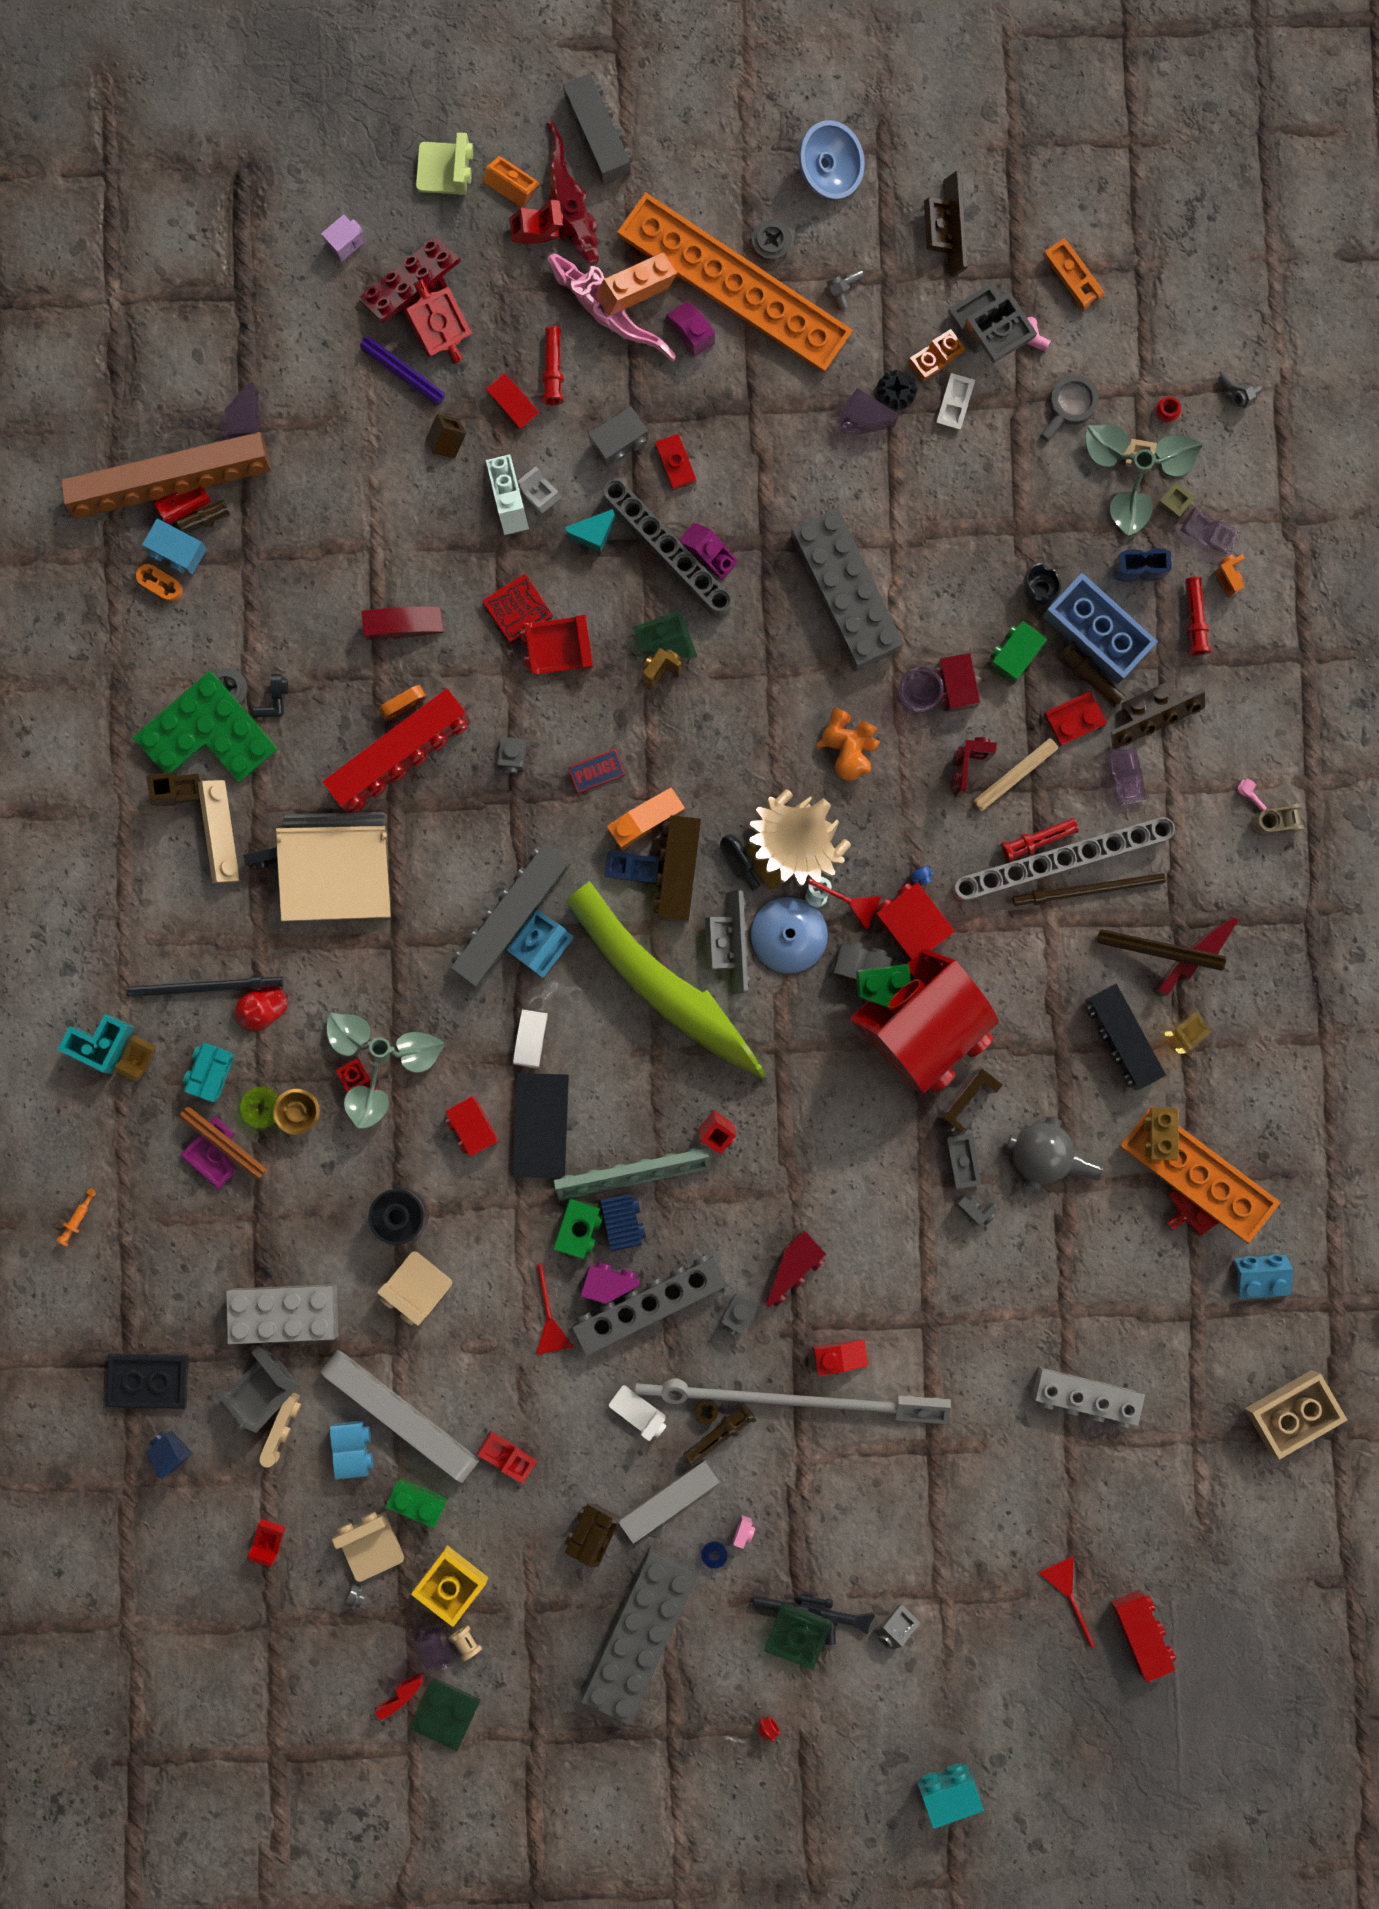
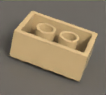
M1313 1370L1245 1408L1270 1455L1279 1460L1347 1421L1321 1373Z

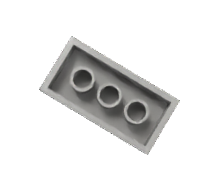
M337 1284L233 1288L228 1290V1344L334 1340L338 1337Z

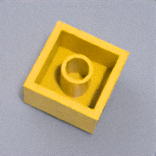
M447 1545L416 1585L411 1595L454 1627L486 1585L489 1577Z

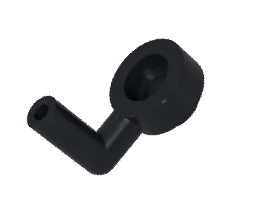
M271 674V696L274 707H253V717L283 716L284 694L289 692L288 679H283V674Z

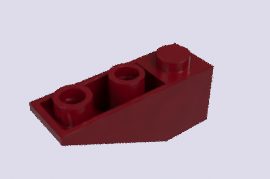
M805 1230L798 1234L784 1248L765 1302L768 1307L771 1305L777 1307L787 1298L785 1292L791 1287L794 1289L798 1288L806 1280L804 1275L810 1269L816 1271L825 1262L823 1257L826 1253Z

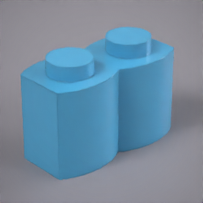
M364 1420L332 1424L330 1426L335 1480L367 1476L369 1469H373V1455L368 1453L367 1443L371 1442L370 1427H365Z

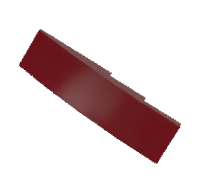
M1232 917L1206 933L1190 948L1218 954L1239 919ZM1176 961L1154 992L1162 997L1169 995L1178 978L1184 981L1191 979L1198 966Z

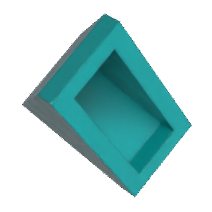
M612 509L565 527L568 539L601 553L615 523V514Z

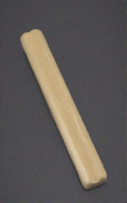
M1052 739L1045 741L974 800L976 807L981 811L986 809L1058 749L1056 743Z

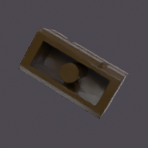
M598 1504L583 1506L577 1515L579 1522L575 1531L572 1530L567 1536L565 1543L568 1546L565 1554L577 1559L588 1567H599L621 1518Z

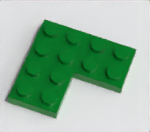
M210 670L133 737L163 773H174L201 748L207 745L238 782H242L279 750Z

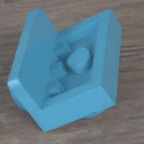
M1272 1254L1270 1256L1235 1258L1234 1264L1238 1270L1237 1295L1239 1299L1291 1295L1293 1268L1286 1255Z

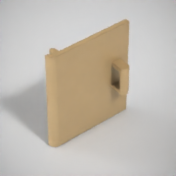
M385 826L276 828L281 922L390 918L386 855L387 834Z

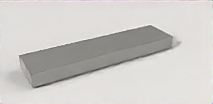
M703 1460L622 1517L619 1524L634 1544L719 1484V1480L706 1461Z

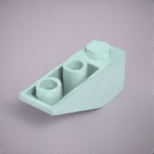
M511 455L486 460L504 535L529 529Z

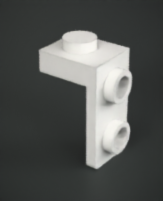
M625 1385L620 1388L609 1403V1407L638 1428L641 1431V1435L648 1441L653 1436L658 1438L666 1427L663 1423L665 1415Z

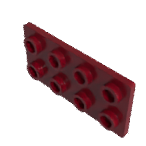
M434 237L432 240L427 241L413 255L407 257L394 270L388 272L379 282L369 287L359 297V300L384 323L398 311L414 305L420 299L413 285L417 281L423 279L429 293L438 292L448 287L442 276L458 265L461 259L440 239Z

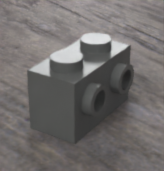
M631 406L589 434L591 445L606 466L611 463L614 465L618 464L626 457V453L632 449L635 451L639 450L647 443L646 440L648 439L647 428Z

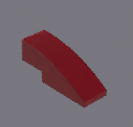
M394 607L361 611L366 640L390 637L401 639L444 633L441 607Z

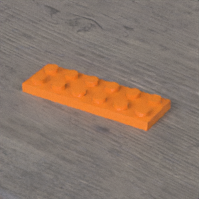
M1150 1107L1149 1110L1145 1113V1115H1149V1111H1150L1151 1107ZM1144 1115L1120 1145V1148L1246 1244H1249L1281 1202L1180 1126L1179 1159L1177 1161L1162 1160L1160 1164H1149V1157L1144 1156V1143L1149 1141V1131L1144 1130Z

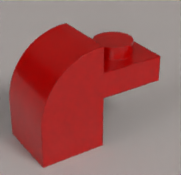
M550 200L539 210L527 208L517 210L509 217L512 242L537 244L550 242L558 238V229L563 226L560 201Z

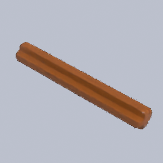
M186 1107L179 1116L181 1120L255 1179L263 1177L267 1171L266 1167L196 1111Z

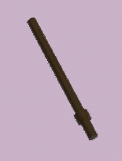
M1164 873L1049 891L1039 889L1033 890L1030 894L1013 896L1012 899L1014 906L1032 903L1036 906L1046 904V901L1162 884L1166 882V877Z

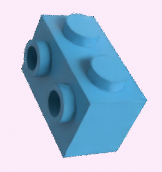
M156 519L142 544L148 551L147 556L160 563L162 559L169 562V567L180 574L186 571L193 575L207 550L201 541L159 519Z

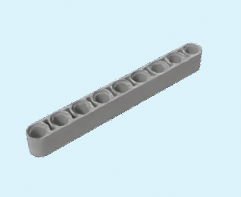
M1165 817L1157 818L970 874L958 879L954 883L952 894L958 901L967 902L1157 845L1171 838L1175 827L1170 819ZM1159 824L1165 828L1166 833L1164 837L1157 835L1155 832L1156 825ZM1132 832L1140 834V844H1136L1131 840ZM1107 839H1112L1116 842V851H1110L1107 848ZM1083 846H1087L1093 851L1091 859L1085 858L1082 855ZM1058 854H1065L1068 857L1069 862L1067 866H1062L1058 863ZM1034 861L1043 863V873L1039 874L1034 871ZM1010 868L1019 871L1020 878L1018 881L1009 878L1008 870ZM989 875L995 879L996 884L994 888L985 886L983 881L985 876ZM960 883L970 885V895L965 896L960 893Z

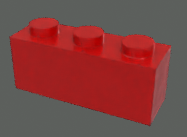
M1137 1590L1111 1601L1137 1668L1146 1683L1176 1671L1173 1664L1176 1661V1657L1171 1646H1166L1162 1638L1166 1636L1160 1620L1155 1621L1152 1612L1156 1609L1149 1595L1145 1596L1140 1590Z

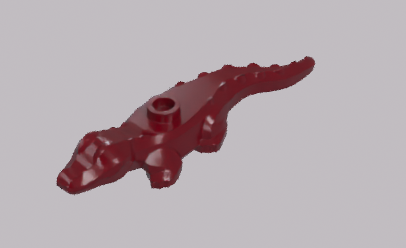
M547 121V126L553 139V151L549 165L550 193L548 202L550 200L560 201V209L563 214V226L559 229L560 237L565 242H569L573 237L574 246L589 265L597 264L599 261L598 240L594 233L597 230V221L587 212L584 203L587 197L586 192L570 177L567 171L561 136L552 121Z

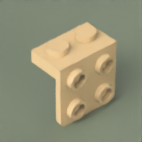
M414 1251L377 1293L382 1296L380 1301L390 1309L395 1307L402 1313L400 1317L410 1325L415 1323L419 1326L452 1286V1280L420 1253Z
M373 1512L361 1518L362 1522L352 1526V1523L340 1527L337 1529L338 1533L332 1539L336 1549L342 1547L352 1573L359 1582L392 1568L404 1560V1554L385 1512L378 1515L376 1512Z

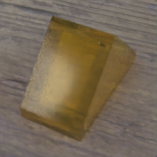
M1197 1010L1164 1033L1178 1054L1191 1051L1212 1030Z

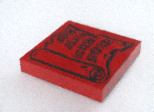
M525 573L482 600L510 644L521 638L520 629H525V623L548 621L553 617Z

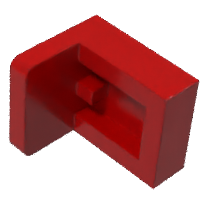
M261 1519L258 1523L253 1546L248 1553L247 1559L260 1565L272 1567L280 1552L286 1527Z

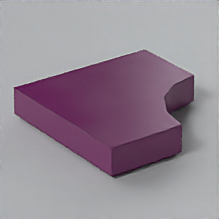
M217 1116L211 1119L209 1123L232 1140L235 1132ZM200 1134L180 1155L217 1189H221L238 1170L228 1156Z

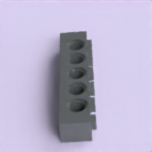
M707 1254L693 1260L694 1266L686 1270L684 1266H681L669 1272L671 1277L664 1281H661L659 1277L647 1283V1289L639 1293L637 1289L623 1295L624 1300L617 1304L610 1301L600 1306L601 1312L593 1316L588 1312L576 1318L577 1324L573 1325L572 1328L585 1355L587 1356L728 1286L714 1256L708 1258ZM693 1273H699L703 1276L704 1281L701 1286L693 1287L688 1282L689 1276ZM672 1284L677 1285L680 1289L679 1296L674 1299L667 1297L665 1294L666 1287ZM647 1296L654 1297L657 1302L656 1307L652 1310L644 1309L642 1306L643 1298ZM622 1308H629L633 1312V1318L630 1321L624 1322L620 1320L618 1312ZM603 1319L609 1323L610 1329L608 1332L599 1333L595 1329V1323L598 1320Z

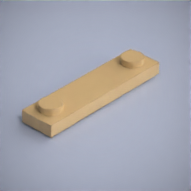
M225 780L198 782L212 884L240 881Z

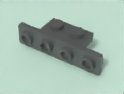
M735 890L726 894L728 917L705 918L707 968L730 969L731 993L742 994L748 993L750 978L747 974V925L744 917L746 901L743 897V890Z

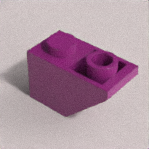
M695 522L679 540L702 566L721 580L727 576L738 562L711 529Z
M597 1261L596 1265L591 1264L581 1296L606 1304L638 1287L641 1279L636 1278L637 1273L622 1269L621 1273L611 1270L612 1265Z

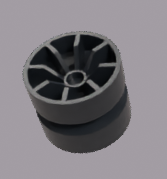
M396 1188L385 1191L377 1196L371 1204L368 1215L369 1225L374 1235L387 1244L400 1245L416 1239L425 1230L429 1220L427 1203L419 1193L412 1189Z

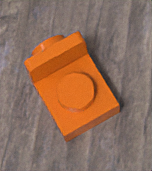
M1233 554L1219 562L1220 566L1214 571L1228 598L1238 594L1244 588L1242 575L1234 569L1235 566L1245 559L1243 554L1234 558Z

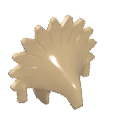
M785 789L777 799L769 797L767 800L769 809L762 807L756 809V814L761 820L751 821L749 827L758 833L749 839V843L761 847L755 855L756 860H769L766 873L780 869L781 882H786L793 875L798 886H803L807 876L820 883L821 872L832 877L835 874L832 863L839 865L844 863L842 855L851 847V844L846 839H843L834 849L831 840L836 832L839 821L836 820L831 824L825 820L831 807L830 803L823 798L813 806H810L809 803L812 797H808L794 808L785 806L793 797L792 793Z

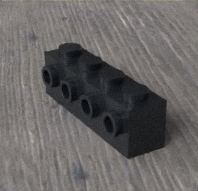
M1117 983L1084 999L1087 1003L1084 1006L1091 1019L1095 1018L1099 1026L1097 1032L1103 1042H1108L1111 1048L1109 1054L1116 1065L1120 1064L1124 1072L1122 1078L1128 1088L1132 1087L1133 1090H1140L1166 1076Z

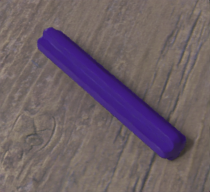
M365 337L361 341V350L435 405H439L444 400L445 395L443 391L370 337Z

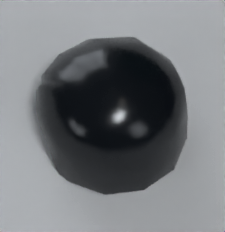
M1037 563L1032 565L1025 574L1023 590L1025 595L1036 603H1051L1061 591V579L1054 568L1049 569L1044 566V563Z

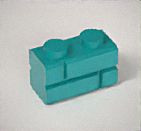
M202 1042L201 1047L197 1046L194 1050L192 1060L195 1063L192 1071L188 1070L184 1076V1092L211 1102H218L236 1054Z

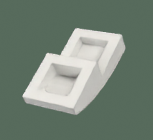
M951 373L936 423L961 430L975 383L974 379Z
M522 1009L514 1053V1065L539 1068L548 1013Z

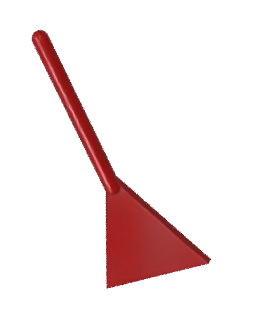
M808 879L810 885L847 902L865 930L868 931L882 896L848 898L812 879Z
M539 1263L537 1268L547 1318L536 1355L574 1348L573 1344L551 1316L543 1266Z
M1074 1556L1039 1571L1040 1575L1068 1597L1089 1646L1094 1648L1095 1644L1073 1597Z

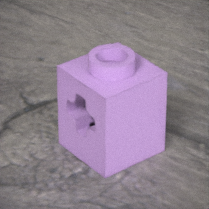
M342 215L321 233L326 246L341 262L364 243L361 236L362 228L354 219L350 221L345 215Z

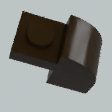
M173 772L146 775L150 804L153 806H174L176 803L200 801L198 782H200L199 773L173 776Z

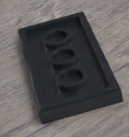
M517 1073L513 1177L561 1178L565 1176L569 1075Z

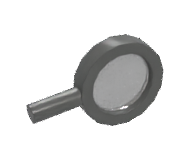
M1070 375L1056 383L1050 395V406L1055 417L1042 432V439L1049 441L1063 422L1067 424H1080L1093 416L1099 403V394L1096 386L1089 379L1081 375Z

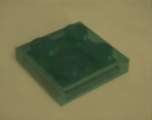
M782 1602L765 1643L764 1652L814 1670L831 1628L832 1620Z
M433 1677L410 1726V1730L458 1751L481 1699Z

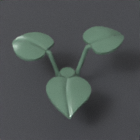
M1113 424L1089 425L1085 435L1088 454L1099 466L1112 467L1116 464L1118 458L1132 460L1131 468L1137 473L1132 494L1126 491L1120 492L1110 503V516L1113 522L1128 536L1140 531L1152 514L1151 498L1147 494H1137L1143 474L1147 473L1154 463H1161L1162 471L1172 477L1183 476L1192 469L1203 446L1201 442L1193 438L1173 435L1167 436L1157 443L1156 456L1148 449L1139 450L1136 454L1124 455L1122 453L1127 450L1129 439L1127 433L1121 427Z
M331 1012L327 1020V1037L333 1050L340 1055L348 1057L354 1055L358 1048L361 1050L369 1049V1059L374 1063L369 1089L365 1086H356L345 1097L344 1108L355 1127L358 1129L372 1127L385 1116L388 1110L389 1100L387 1094L381 1090H374L379 1064L385 1063L389 1059L390 1054L397 1058L401 1057V1064L406 1070L413 1073L425 1072L436 1062L444 1047L443 1041L429 1034L410 1032L398 1038L396 1047L399 1052H396L394 1047H390V1043L385 1038L378 1037L369 1041L371 1035L370 1026L363 1018L352 1014Z

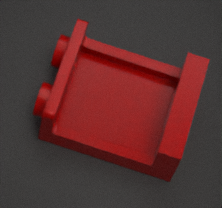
M586 615L534 623L529 622L525 623V629H520L522 644H528L529 654L524 655L526 670H532V675L593 667Z

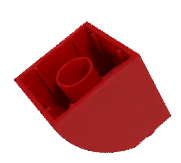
M924 948L907 963L910 971V983L902 987L892 997L888 1007L868 1000L849 1018L909 1086L922 1094L928 1089L932 1093L944 1089L956 1075L952 1066L965 1054L969 1057H975L982 1053L993 1040V1036L989 1031L999 1023L994 1009L984 994L958 962Z

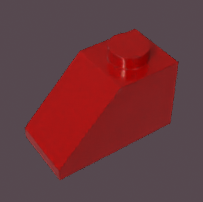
M865 1339L813 1346L818 1376L841 1373L868 1366Z

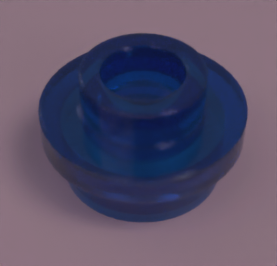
M717 1541L707 1543L701 1552L702 1561L707 1567L712 1569L722 1567L727 1560L725 1546ZM717 1551L719 1558L712 1560L709 1557L710 1553Z

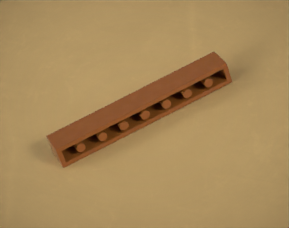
M257 432L63 479L61 482L65 506L72 518L77 519L126 506H134L151 500H158L173 493L183 494L196 490L198 487L208 488L225 482L257 476L262 473L271 472L267 447L261 433Z

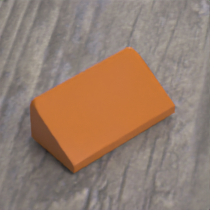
M498 156L486 167L483 176L485 184L522 208L528 203L540 185V182L501 156Z

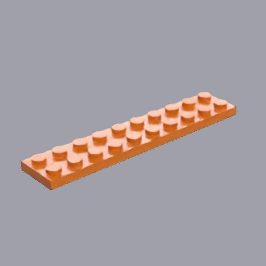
M646 192L617 231L619 238L649 258L664 252L676 270V276L823 374H825L853 333L851 328Z

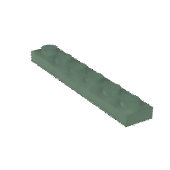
M693 1148L681 1154L670 1153L662 1158L642 1159L637 1163L629 1165L618 1164L610 1169L590 1170L586 1174L577 1176L566 1175L558 1180H554V1184L560 1201L711 1169L707 1148Z

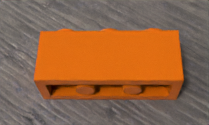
M663 252L605 278L595 296L608 316H611L668 290L677 272Z

